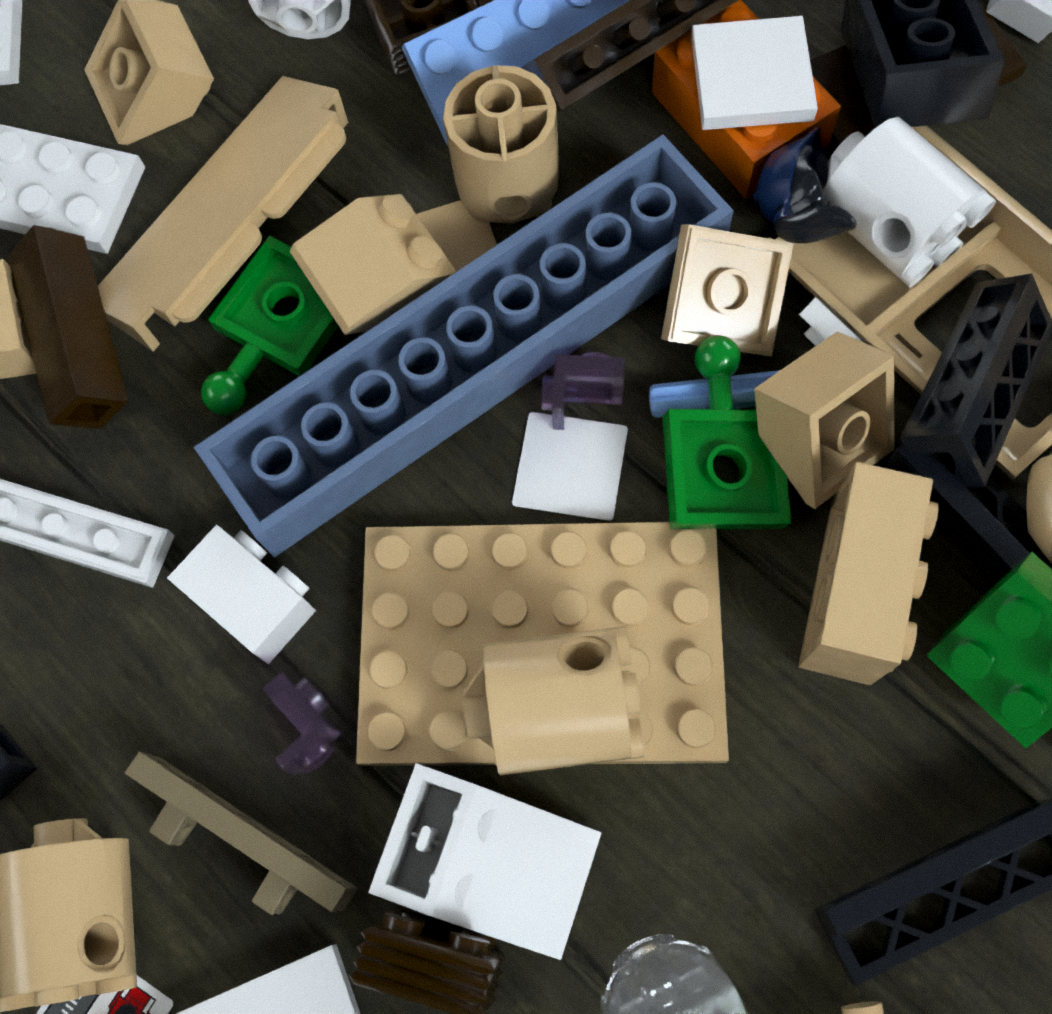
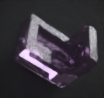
M589 352L582 356L556 355L554 376H544L542 385V410H552L553 429L564 430L566 402L622 405L625 358L611 357L601 352Z
M280 672L263 688V691L302 735L285 749L274 762L282 771L292 775H297L302 770L308 774L321 766L331 756L335 749L331 743L342 733L322 712L329 705V702L306 677L297 684L294 680Z

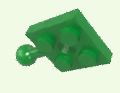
M270 235L208 319L214 330L243 345L227 371L215 372L209 375L203 382L201 388L202 401L211 412L218 415H230L241 409L247 396L244 383L263 357L300 377L310 369L339 327L290 253L291 246ZM286 297L299 299V305L292 313L285 316L273 314L274 305L280 299Z
M710 336L699 344L694 357L698 372L708 379L710 409H668L663 415L670 529H783L791 524L787 475L759 436L756 410H733L730 377L739 368L741 362L740 350L736 343L726 336ZM715 456H727L736 463L739 470V478L736 483L723 482L716 476L713 470Z

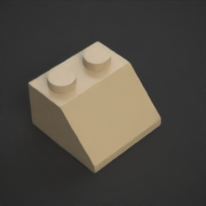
M118 0L84 69L116 141L122 145H129L192 117L203 97L209 92L214 80L178 5L158 0Z
M402 194L357 198L293 243L290 253L344 335L369 331L457 272Z
M837 331L754 388L759 436L804 502L814 509L838 492L856 462L874 465L894 450V355Z

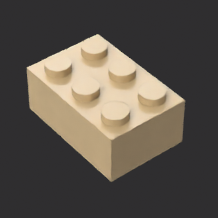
M860 462L855 463L831 502L798 668L872 685L899 666L901 660L908 661L910 659L917 637V624L909 621L912 598H920L928 574V563L919 560L923 539H930L938 516V503L930 501L933 479Z

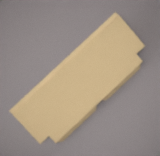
M282 76L98 285L107 321L154 352L160 343L145 325L153 313L173 326H176L179 321L191 322L199 317L259 246L262 240L259 227L268 217L276 219L284 216L345 144L346 134L343 128L349 122L338 89Z

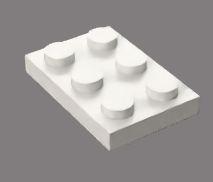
M0 124V229L26 234L33 225L54 228L59 231L84 236L87 249L108 254L145 166L139 156Z

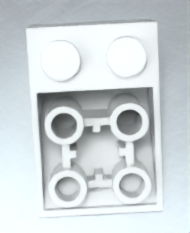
M416 763L368 893L428 916L561 960L601 832Z

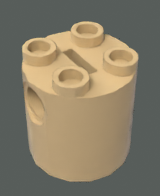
M494 65L473 71L455 85L445 101L443 116L455 184L460 199L469 209L470 215L480 222L515 223L532 217H539L551 208L552 198L558 189L559 179L557 109L551 90L536 74L517 66Z
M626 626L484 644V662L468 686H463L464 716L468 738H479L494 749L495 761L500 775L644 757L639 718L628 719V715L641 714L636 674L630 673L629 670L622 671L621 666L631 665L630 645Z
M85 818L57 820L34 825V843L31 848L0 854V1012L31 1006L49 1005L79 999V997L88 995H99L137 988L129 839L102 838L88 827V819Z

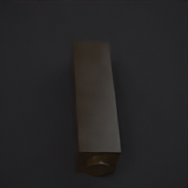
M33 225L8 255L48 422L51 425L101 429L129 401L84 236Z

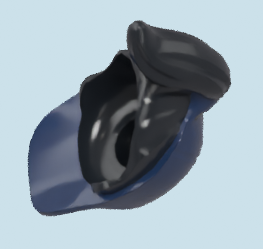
M815 127L805 137L775 150L767 158L760 173L756 191L753 193V200L759 204L763 216L775 226L778 237L787 242H817L853 230L857 225L856 219L846 210L837 206L827 205L823 190L827 184L829 168L827 167L828 161L820 142L821 127Z

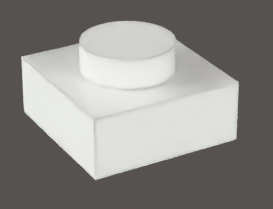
M816 297L799 314L811 326L804 335L815 346L837 331L863 342Z

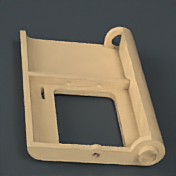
M928 126L912 128L996 200L991 211L977 225L972 228L966 226L958 235V238L964 242L963 246L940 266L936 267L933 265L928 273L911 288L848 232L817 242L794 243L788 270L797 281L817 299L822 301L864 343L894 355V370L920 395L942 352L917 330L915 321L975 271L985 270L996 279L1032 273L1052 319V230ZM780 237L774 239V240H779V241H785L784 239H781ZM1052 413L1039 425L1032 428L1025 427L1014 419L995 462L1012 480L1052 445ZM974 435L973 440H972V443H973L974 445H975V435Z

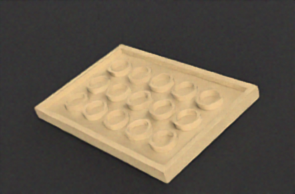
M669 522L366 527L356 764L360 766H415L416 763L422 766L496 765L494 749L479 738H468L463 707V686H468L483 664L484 644L622 626L627 628L631 665L621 666L622 671L629 670L630 673L636 674L641 714L628 715V719L639 718L644 757L594 764L727 763L729 761L716 529H670Z

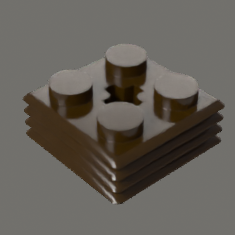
M363 0L365 9L391 68L397 75L412 71L401 48L404 43L480 7L477 0Z
M396 910V914L385 913L382 923L370 926L361 932L366 941L357 946L361 956L353 960L357 970L349 975L354 985L452 1014H485L496 1000L493 995L499 987L496 980L503 973L499 966L506 960L502 951L493 949L496 938L464 927H458L457 932L450 931L449 936L433 932L431 930L434 919L405 910Z

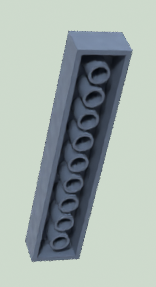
M663 134L196 445L194 449L254 537L275 558L669 286L672 280L681 224L729 231L733 209Z

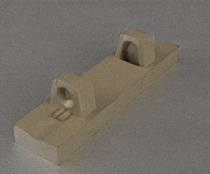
M139 751L125 771L126 775L166 801V804L149 830L155 837L167 845L181 846L195 825L199 823L268 869L269 872L254 895L252 902L270 915L282 914L297 890L330 912H336L337 910L345 911L357 892L358 888L161 757Z

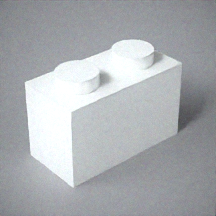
M216 524L167 579L248 650L269 664L316 611L302 597L310 588L285 566H282L276 573L272 572L261 562L267 552L242 530L232 538Z

